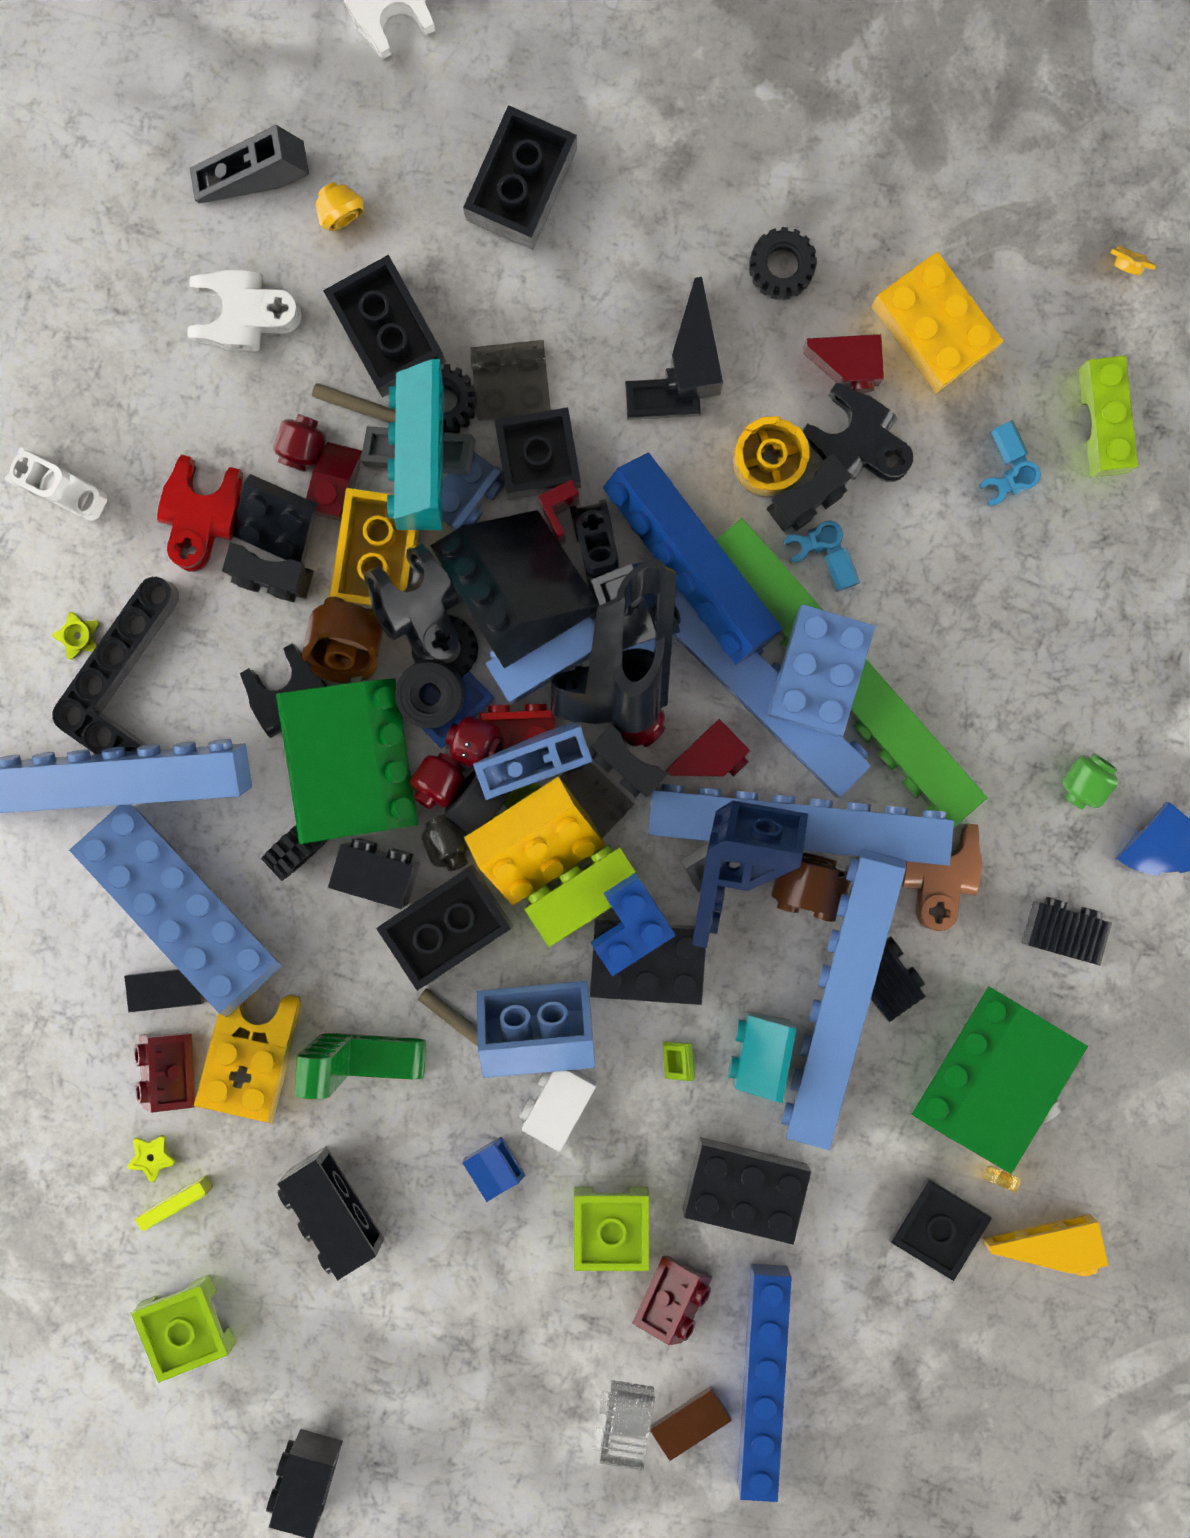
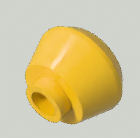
M336 182L324 186L318 192L319 198L315 203L320 226L329 231H337L355 221L364 210V199L347 185H338Z

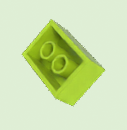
M607 844L591 855L594 862L582 869L579 864H576L560 875L559 878L562 881L560 884L552 889L546 884L527 897L530 903L527 904L524 910L548 947H551L610 909L612 906L606 899L604 892L632 874L636 873L638 875L620 845L613 849L610 844Z

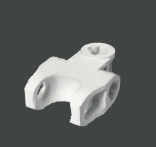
M343 0L358 31L373 46L382 59L392 55L388 40L383 32L384 25L392 16L398 14L410 16L425 35L435 31L434 23L425 0Z
M221 270L209 274L195 275L190 277V288L193 289L194 293L220 297L223 307L220 316L214 322L189 326L188 338L194 343L215 346L227 351L260 350V334L286 335L298 330L303 319L302 309L288 292L280 289H262L263 275L258 272ZM282 306H285L288 312H282L281 318L278 319L275 313L281 312Z
M22 447L19 448L17 452L19 455L13 460L9 474L6 473L3 480L37 497L39 495L88 521H94L99 518L108 501L104 491L77 478L50 461ZM93 492L94 500L92 505L83 511L82 507L89 493Z

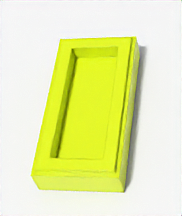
M205 1175L143 1211L135 1221L140 1230L145 1231L206 1196L213 1185L208 1176Z

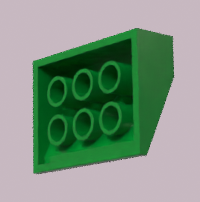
M396 678L362 681L276 694L299 844L418 825L413 798L414 794L410 785L411 775L402 717L395 697Z
M988 986L911 1115L1012 1174L1088 1046Z

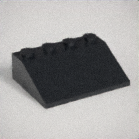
M538 510L461 526L430 545L504 669L595 614L597 607L600 606Z

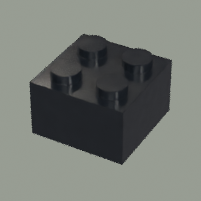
M568 407L494 420L506 493L509 500L541 495L571 479L577 489L581 488Z
M358 837L357 839L352 838L351 842L340 844L328 888L397 909H402L408 905L420 866V862L412 860L413 853L396 848L388 849L386 853L377 850L378 843Z
M300 1429L296 1440L288 1441L276 1472L278 1479L275 1488L272 1489L266 1512L272 1513L269 1528L304 1538L314 1537L324 1511L343 1443L342 1440Z

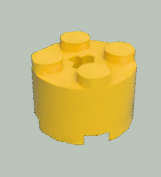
M778 416L761 417L748 424L737 440L732 456L734 473L740 484L748 492L763 497L777 496L784 490L793 489L805 473L810 458L809 443L802 429L794 426L791 422L783 420ZM765 450H769L771 455L778 454L779 458H777L775 464H770L769 461L763 460Z

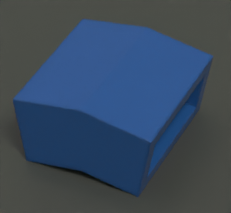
M502 1136L465 1157L462 1162L486 1202L519 1184L526 1176Z

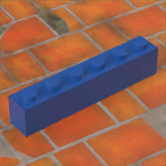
M648 452L615 470L603 486V489L608 494L611 502L617 506L629 522L632 530L641 538L653 554L654 559H659L667 568L676 571V588L683 594L697 613L699 619L708 627L720 643L723 651L729 655L736 665L764 648L783 630L651 454Z
M751 1264L737 1479L740 1500L778 1502L792 1281L788 1266Z

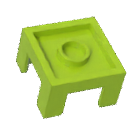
M575 1187L574 1271H649L648 1187H630V1193H593V1187Z
M210 1275L196 1279L186 1289L159 1299L156 1295L143 1300L131 1312L158 1383L228 1356L236 1344L230 1327H226L222 1331L210 1299L215 1293V1288Z

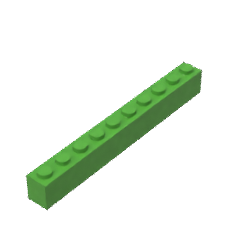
M741 518L721 535L716 542L783 630L779 635L784 640L780 642V645L786 650L797 609L802 604L820 610L823 609L747 522ZM866 659L850 712V716L856 721V724L853 726L854 730L865 742L868 743L872 740L881 750L877 754L880 760L891 771L895 768L899 770L906 778L902 781L903 786L914 798L917 799L921 796L930 807L926 810L946 812V819L954 820L955 828L987 800L988 797Z

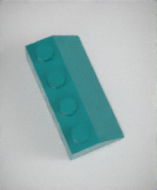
M431 359L397 372L396 386H389L390 409H396L395 422H389L388 425L389 445H395V458H388V481H394V495L387 496L388 518H394L397 530H442L444 385L440 359Z

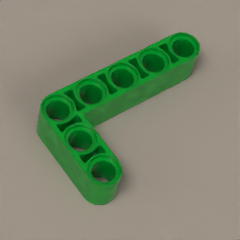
M341 1033L319 1034L296 1055L294 1096L305 1099L329 1098L348 1076L423 1079L426 1040L408 1037Z

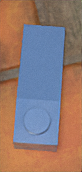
M574 721L513 745L473 763L485 799L488 800L593 761L581 726Z

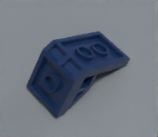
M734 800L716 810L706 855L692 945L707 948L710 933H718L725 887L749 891L800 868L808 813ZM730 862L740 863V866L736 868L729 867Z

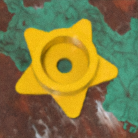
M1118 245L1116 249L1113 248L1110 252L1117 256L1114 265L1130 274L1140 276L1145 267L1152 270L1156 269V264L1147 260L1146 255L1133 252L1123 246Z

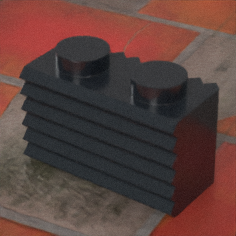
M1046 897L1044 903L1033 901L1022 939L1023 944L1095 965H1101L1112 925L1111 922L1102 920L1103 912L1081 906L1079 914L1066 910L1068 902Z
M891 936L887 938L871 1000L888 1022L893 1021L926 997L920 989L925 985L923 979L913 967L906 969L899 957L904 953Z

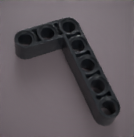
M149 577L139 585L52 711L54 724L94 754H102V750L112 747H124L125 752H129L133 748L137 749L147 745L103 714L102 711L179 601V593L171 582L160 577ZM162 585L165 587L166 597L163 602L154 604L151 599V593L155 587ZM141 615L145 621V627L141 633L134 635L131 632L130 623L134 617ZM119 645L123 650V659L119 664L113 665L109 660V653L113 647ZM98 676L102 681V688L98 694L93 696L88 690V683L92 677ZM77 706L80 710L81 718L76 725L72 726L67 720V713L71 707ZM103 727H107L111 733V740L105 747H102L97 741L98 731Z

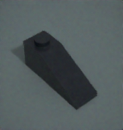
M274 125L190 167L194 199L200 204L279 189L309 175L304 141L280 126Z
M702 277L694 278L673 349L671 366L665 369L668 390H675L677 402L721 395L723 379Z

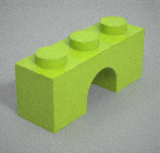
M1126 355L1089 359L1078 368L1082 405L1089 406L1092 421L1091 436L1086 441L1090 478L1127 474L1138 467Z

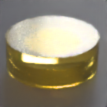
M990 1165L986 1166L982 1179L1015 1193L1018 1192L1022 1182L1020 1178Z

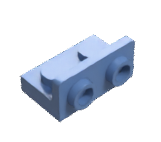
M474 452L470 475L448 473L443 480L442 521L454 530L461 526L477 523L483 514L479 510L487 498L491 501L494 500L505 484L501 481L504 476L503 471L497 466L494 467Z

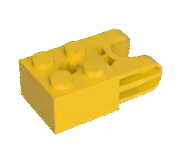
M291 994L281 999L275 1016L268 1023L262 1025H254L247 1020L244 1010L245 1001L228 1017L218 1013L194 1106L273 1124L301 1010L300 997ZM248 1068L246 1074L251 1075L250 1083H243L242 1087L238 1088V1082L235 1081L236 1074Z

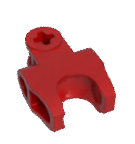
M181 454L163 487L157 520L158 523L172 526L167 543L169 558L180 568L188 572H196L207 566L216 537L229 541L233 539L242 493L243 472L240 469L229 467L220 488L215 493L199 495L195 493L193 487L196 469L195 460L190 456ZM192 545L196 549L195 554H188L187 557L183 555V548L188 549Z

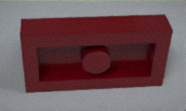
M572 479L538 496L540 507L560 545L566 543V537L556 515L570 509L571 506L580 504L579 492Z

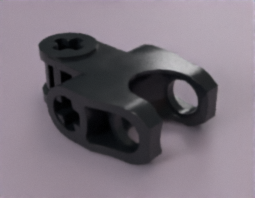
M835 383L828 396L846 412L849 419L848 427L838 434H829L807 423L803 433L808 440L809 446L822 460H825L834 453L850 474L851 480L856 479L863 467L885 482L901 480L912 466L913 452L906 442L889 432L897 420L896 415L873 397ZM895 454L899 457L897 464L893 468L888 467L886 464L888 458Z
M606 499L599 500V503L580 508L576 506L570 507L588 587L597 601L598 598L591 579L619 569L617 548Z
M423 543L415 544L406 549V557L412 570V581L404 591L397 589L393 585L389 576L381 567L371 568L364 572L372 610L389 638L396 640L406 635L414 653L426 660H444L456 653L459 647V636L446 611L458 604V595L447 572L438 564ZM435 635H436L437 638H438V640L434 642V647H433V646H432V642L436 639V637H435Z
M293 643L283 648L292 671L288 684L282 689L276 691L268 690L259 676L250 668L240 673L248 695L250 708L269 738L282 732L276 694L327 687L324 679L310 671L311 664L307 660L304 663L302 652Z

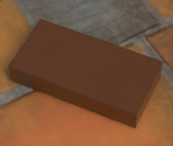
M710 1386L650 1425L649 1430L669 1461H671L732 1420Z

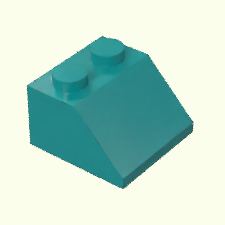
M746 1011L744 1020L738 1019L735 1041L740 1042L738 1057L731 1056L728 1070V1078H733L735 1089L774 1102L783 1103L797 1029L790 1019Z

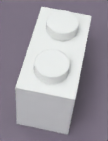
M577 1070L542 1073L537 1083L538 1086L542 1087L536 1100L529 1097L519 1115V1118L524 1120L521 1131L559 1152L562 1150L596 1088V1081Z

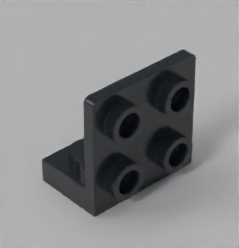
M641 563L629 564L591 579L599 604L602 605L616 598L618 588L623 579ZM646 594L639 597L627 608L624 614L623 650L655 639L658 597L654 594ZM676 605L674 606L672 635L680 633L678 624H680L681 618Z

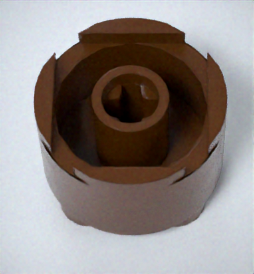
M339 597L326 598L324 604L315 608L309 616L302 659L304 663L307 660L311 664L310 671L316 676L331 682L350 683L352 677L362 676L361 681L366 680L377 669L383 629L371 608L366 609L356 604L347 603Z
M803 852L800 868L776 878L771 896L778 902V909L799 913L801 908L813 911V916L817 919L835 922L841 894H849L852 882L846 880L849 865H846L845 871L836 868V860Z

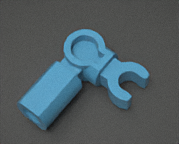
M1013 420L990 431L1005 465L1010 463L1012 468L1003 472V478H987L979 485L980 489L991 485L996 487L998 491L996 498L987 502L988 506H995L1001 503L1009 492L1015 495L1029 490L1040 480V469L1035 463L1027 461L1026 455L1029 453Z
M835 521L822 522L818 527L807 530L808 535L806 536L792 534L783 540L785 546L791 543H798L801 546L800 554L790 558L791 563L802 562L811 551H815L816 554L827 551L828 555L824 557L837 592L861 583L848 548L842 549L843 531L841 526Z

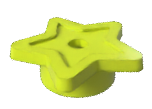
M69 612L66 623L60 630L54 632L52 636L63 643L66 648L67 658L71 660L82 650L94 651L97 644L93 635L99 623L97 620L82 622L73 612ZM78 632L81 634L80 639L75 638V634Z
M161 1135L153 1141H145L138 1137L134 1138L133 1145L136 1155L127 1165L128 1169L142 1170L150 1182H155L162 1168L173 1166L176 1163L165 1147L166 1137ZM152 1154L154 1156V1160H148V1155Z

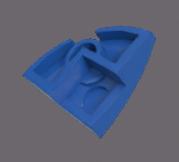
M1165 802L1146 827L1135 833L1115 859L1133 870L1151 875L1190 871V819L1173 804Z

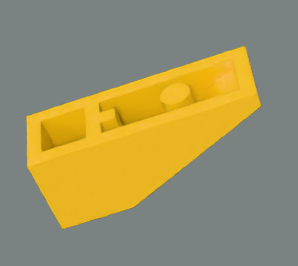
M1090 1214L982 1238L984 1246L991 1254L1070 1274L1076 1273L1077 1276L1094 1275L1099 1272L1098 1268L1109 1266L1100 1224Z

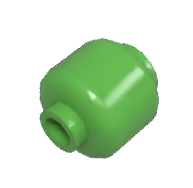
M1095 753L1090 757L1086 755L1078 757L1062 779V785L1068 791L1065 798L1082 810L1086 805L1092 808H1100L1119 783L1115 775L1117 769Z

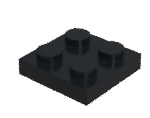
M250 474L243 484L233 537L284 560L292 559L303 562L306 558L319 504Z

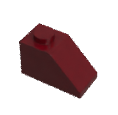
M881 334L807 338L804 343L803 354L836 383L852 388V390L859 393L874 391V386H879L884 379Z
M331 442L326 443L312 472L306 499L319 504L317 516L341 521L346 488H355L361 464L362 450Z
M718 719L665 772L669 776L724 777L729 772L734 777L749 762L745 756L750 752V749Z

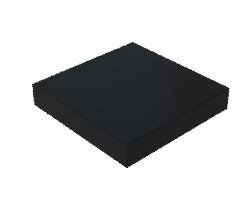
M927 1177L889 1238V1241L954 1281L992 1217Z

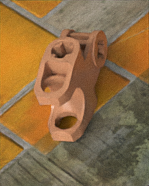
M967 823L963 825L958 848L951 854L950 866L906 861V870L901 887L918 889L916 917L925 928L935 931H945L951 928L957 921L960 894L977 895L982 869L978 824ZM938 902L939 908L945 909L944 916H938L935 922V917L929 915V908H935Z

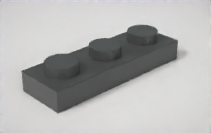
M367 426L360 461L365 466L388 468V458H395V445H389L388 428ZM443 432V473L470 475L476 442L472 435Z

